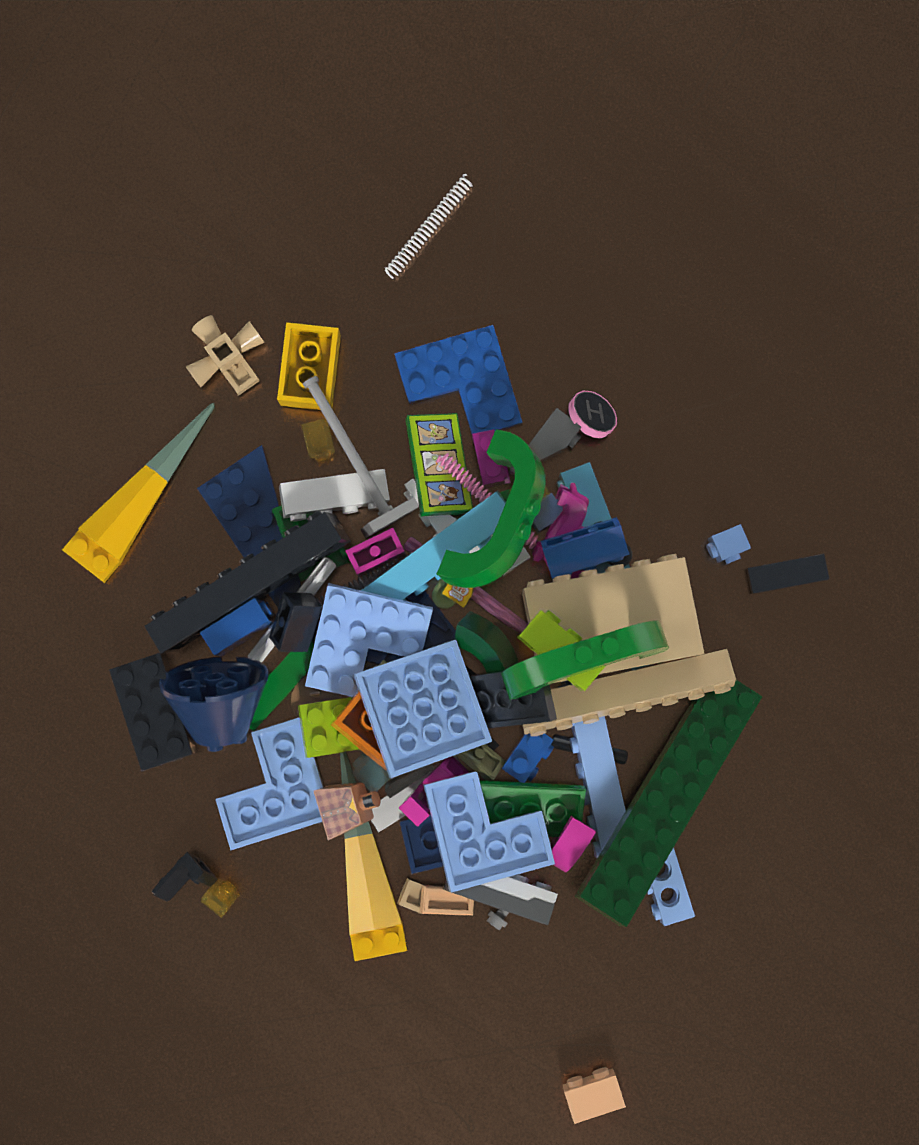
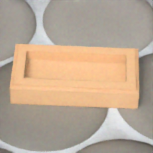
M422 885L420 912L422 914L473 916L474 900L443 890L444 886Z

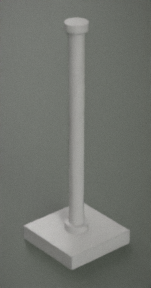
M317 376L306 380L303 386L311 392L379 510L377 513L379 517L360 529L366 539L418 508L419 505L413 497L394 509L392 505L388 506L317 383L319 381Z

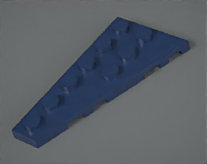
M262 445L197 488L243 557L249 554L256 556L263 551L261 548L263 545L274 539L278 542L283 538L272 513V509L278 507L279 502ZM294 577L269 593L277 608H279L283 592L296 593L302 586L299 577Z

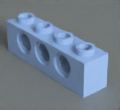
M674 848L664 863V873L657 875L647 892L648 895L652 894L655 903L651 905L655 920H660L664 926L695 917ZM665 888H672L673 897L668 901H663L661 899V892Z

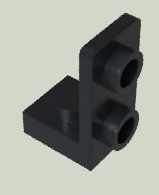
M186 852L176 862L174 867L159 880L152 893L154 896L168 902L189 879L198 885L203 883L212 887L218 878L202 859Z

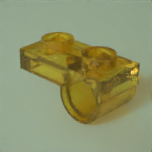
M218 879L203 895L201 903L222 918L239 897V894L235 892L236 888L230 882Z

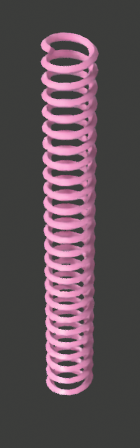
M446 453L442 458L440 455L438 456L436 462H441L440 466L445 465L444 470L449 469L448 473H452V477L457 476L456 481L460 480V484L464 483V488L468 487L467 491L472 490L471 495L476 494L475 499L480 497L479 502L492 495V492H489L485 496L488 489L482 491L484 485L477 489L480 482L474 484L476 478L470 481L472 474L465 478L469 471H466L462 474L465 467H462L457 472L461 464L455 466L457 460H454L449 465L453 459V456L446 460L449 453ZM531 532L530 537L525 545L530 544L529 549L537 545L535 542L538 539V535L534 536V532Z

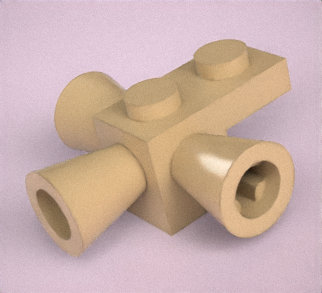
M212 315L201 319L193 326L192 332L207 344L204 348L210 355L185 366L200 387L218 369L221 370L238 395H241L260 381L241 355L242 352L264 343L250 322L232 340L226 333L221 335Z

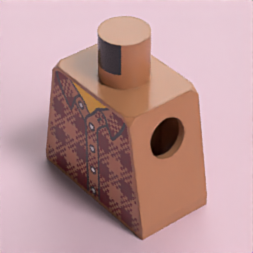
M362 782L334 784L314 790L328 840L374 818L372 809L379 807L381 803L379 794L376 791L367 793Z

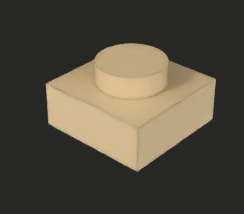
M407 878L397 904L421 913L420 901L423 884Z

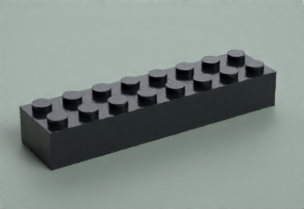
M321 511L313 513L307 518L308 523L300 528L298 525L291 527L284 532L286 537L278 542L275 539L269 541L261 547L263 551L256 556L253 554L247 555L239 561L241 565L233 570L228 568L217 575L218 580L211 584L209 582L203 583L194 589L196 594L189 598L186 596L181 597L172 603L173 608L165 612L162 610L151 616V622L145 625V628L159 652L162 654L179 651L201 637L200 632L253 598L260 600L320 562L324 557H328L352 542L337 516L328 512L321 513Z

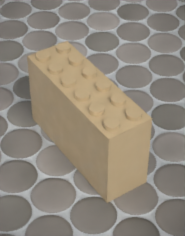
M677 554L662 556L657 559V563L652 564L650 559L636 561L631 564V568L624 569L623 564L610 566L605 569V573L600 574L597 573V569L581 572L579 578L571 579L570 574L554 577L553 583L544 584V579L528 582L527 588L522 590L528 624L540 610L544 613L549 610L561 620L558 625L566 631L571 628L583 638L582 640L643 622L660 621L669 645L668 650L643 659H639V656L607 665L600 674L704 654L685 557L677 559Z

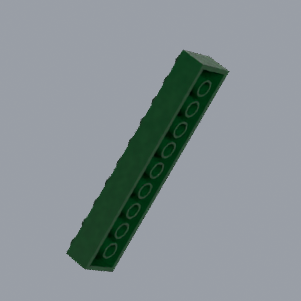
M738 680L735 681L734 686L728 692L715 694V691L704 693L705 696L699 699L692 700L574 896L621 927L628 926L763 697Z

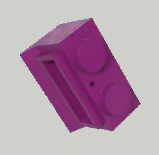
M494 429L472 434V443L476 450L482 485H484L483 489L511 483L507 466L497 465L486 453L495 433Z

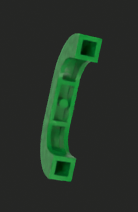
M495 430L486 453L497 465L514 468L515 480L495 531L490 541L483 548L468 554L450 550L445 551L436 574L449 585L474 588L489 584L505 574L519 557L525 541L530 537L531 526L535 516L540 512L546 483L543 465L523 439L507 431Z
M648 621L542 653L509 667L501 675L509 699L513 700L535 693L544 686L629 658L639 656V659L665 652L669 649V645L660 621Z

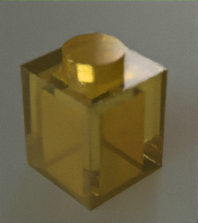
M326 419L301 424L310 458L321 461L331 458L330 454L336 453L330 425Z

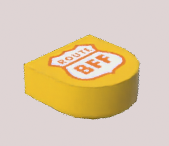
M447 584L442 594L464 608L471 598L474 588H462Z

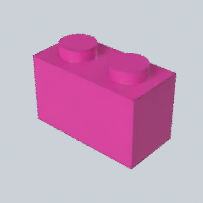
M394 528L346 550L352 566L359 577L405 555V551Z

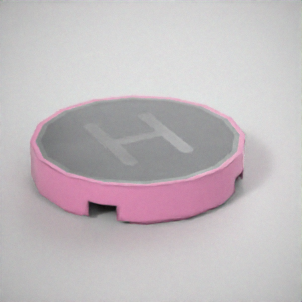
M584 390L578 392L569 402L568 412L574 424L577 422L581 426L580 430L584 434L594 438H603L616 427L617 416L615 410L601 395Z

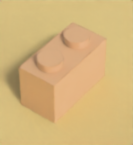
M606 1067L599 1068L593 1071L591 1076L585 1078L575 1076L568 1079L567 1083L562 1085L574 1124L626 1107L613 1068L609 1070Z

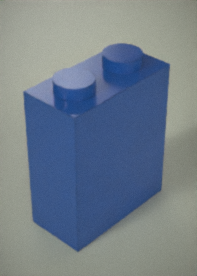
M253 598L200 632L215 656H224L271 626L274 622L272 617L275 616V612L268 602Z

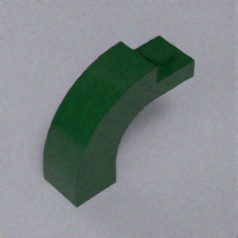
M469 611L457 624L455 640L459 648L476 656L485 667L487 673L504 671L518 663L516 653L508 638L496 625L486 618Z

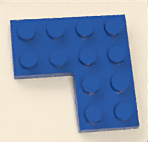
M493 325L394 353L409 404L458 390L471 434L493 429L495 432L496 429L504 430L523 423Z

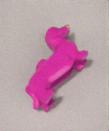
M571 483L570 488L562 484L560 485L555 499L558 500L557 505L563 506V510L549 527L545 540L584 528L582 524L587 513L589 499L577 492L575 483ZM537 541V545L532 552L533 560L540 561L543 559L547 564L541 542ZM585 570L573 572L571 579L579 578V574Z

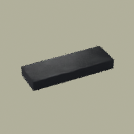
M824 554L746 569L751 594L829 580Z

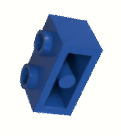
M523 733L501 769L522 783H525L526 780L531 782L539 771L536 765L540 759L546 760L554 749V746L551 745L553 739L546 734L531 736L530 733Z

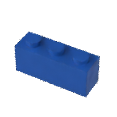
M617 517L540 541L552 579L568 574L571 576L573 572L582 569L585 571L592 570L598 564L607 561L610 563L618 562L624 556L629 555L622 527Z

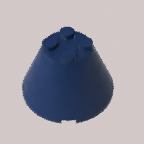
M222 656L190 661L167 671L166 678L159 681L160 691L193 740L199 745L207 746L208 751L217 752L222 750L223 746L241 744L247 741L248 730L269 677L268 669L262 662L245 657H236L237 661H222Z

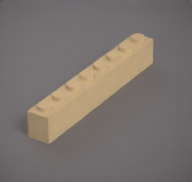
M724 649L595 679L585 691H580L574 685L551 689L557 719L551 722L523 724L524 733H530L531 736H539L545 734L547 729L557 727V730H565L571 728L573 723L583 721V724H591L599 721V717L607 715L610 718H617L625 715V711L636 709V712H643L651 709V705L662 703L663 706H669L677 703L678 699L688 697L689 700H695L705 696L704 693L715 691V694L728 692L736 681L728 650Z

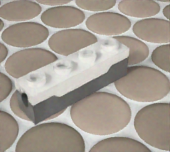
M513 875L452 892L545 925L549 924L555 905L554 902H556L558 895L551 892L552 886L541 882H536L535 886L525 883L527 878L520 875ZM446 879L443 890L450 892Z

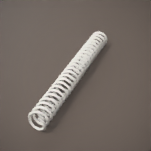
M463 174V178H459V182H456L450 193L446 194L447 197H443V201H440L437 209L433 210L434 213H430L424 224H421V228L417 229L418 232H414V236H411L408 244L404 245L405 248H401L402 252H398L395 259H392V263L385 267L386 273L392 279L393 276L388 270L398 276V273L391 266L402 272L394 262L405 268L397 258L408 264L400 254L404 255L408 260H411V257L404 250L411 256H415L407 246L417 253L418 250L411 243L421 249V246L414 239L424 245V242L417 235L428 241L420 231L431 237L423 227L434 233V230L426 223L437 229V226L429 219H432L437 225H440V222L433 215L440 221H444L436 211L447 218V215L439 207L450 214V211L442 203L453 210V207L445 199L449 200L452 205L457 206L448 195L452 196L455 201L460 202L459 198L453 195L452 191L458 197L463 198L461 193L466 194L464 189L469 190L467 185L473 187L472 183L465 178L467 174Z

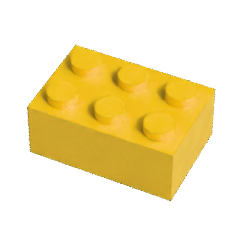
M286 322L277 396L281 406L320 410L309 389H305L303 386L306 380L317 376L319 380L317 383L331 408L333 407L341 338L339 328Z

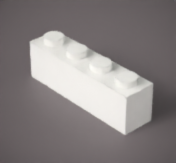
M385 469L369 471L385 501L388 502L390 498ZM358 473L280 483L279 486L283 517L290 518L291 521L305 520L306 515H311L317 511L332 513V511L342 510L343 514L358 512L360 507L368 506V510L378 509Z

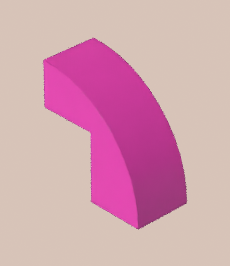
M453 756L443 759L399 806V809L418 827L430 816L424 784L467 774L469 771Z
M570 816L559 837H554L550 844L555 862L553 865L564 872L569 871L580 858L596 831Z

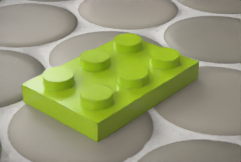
M353 697L298 705L305 758L359 749L331 726L332 722Z

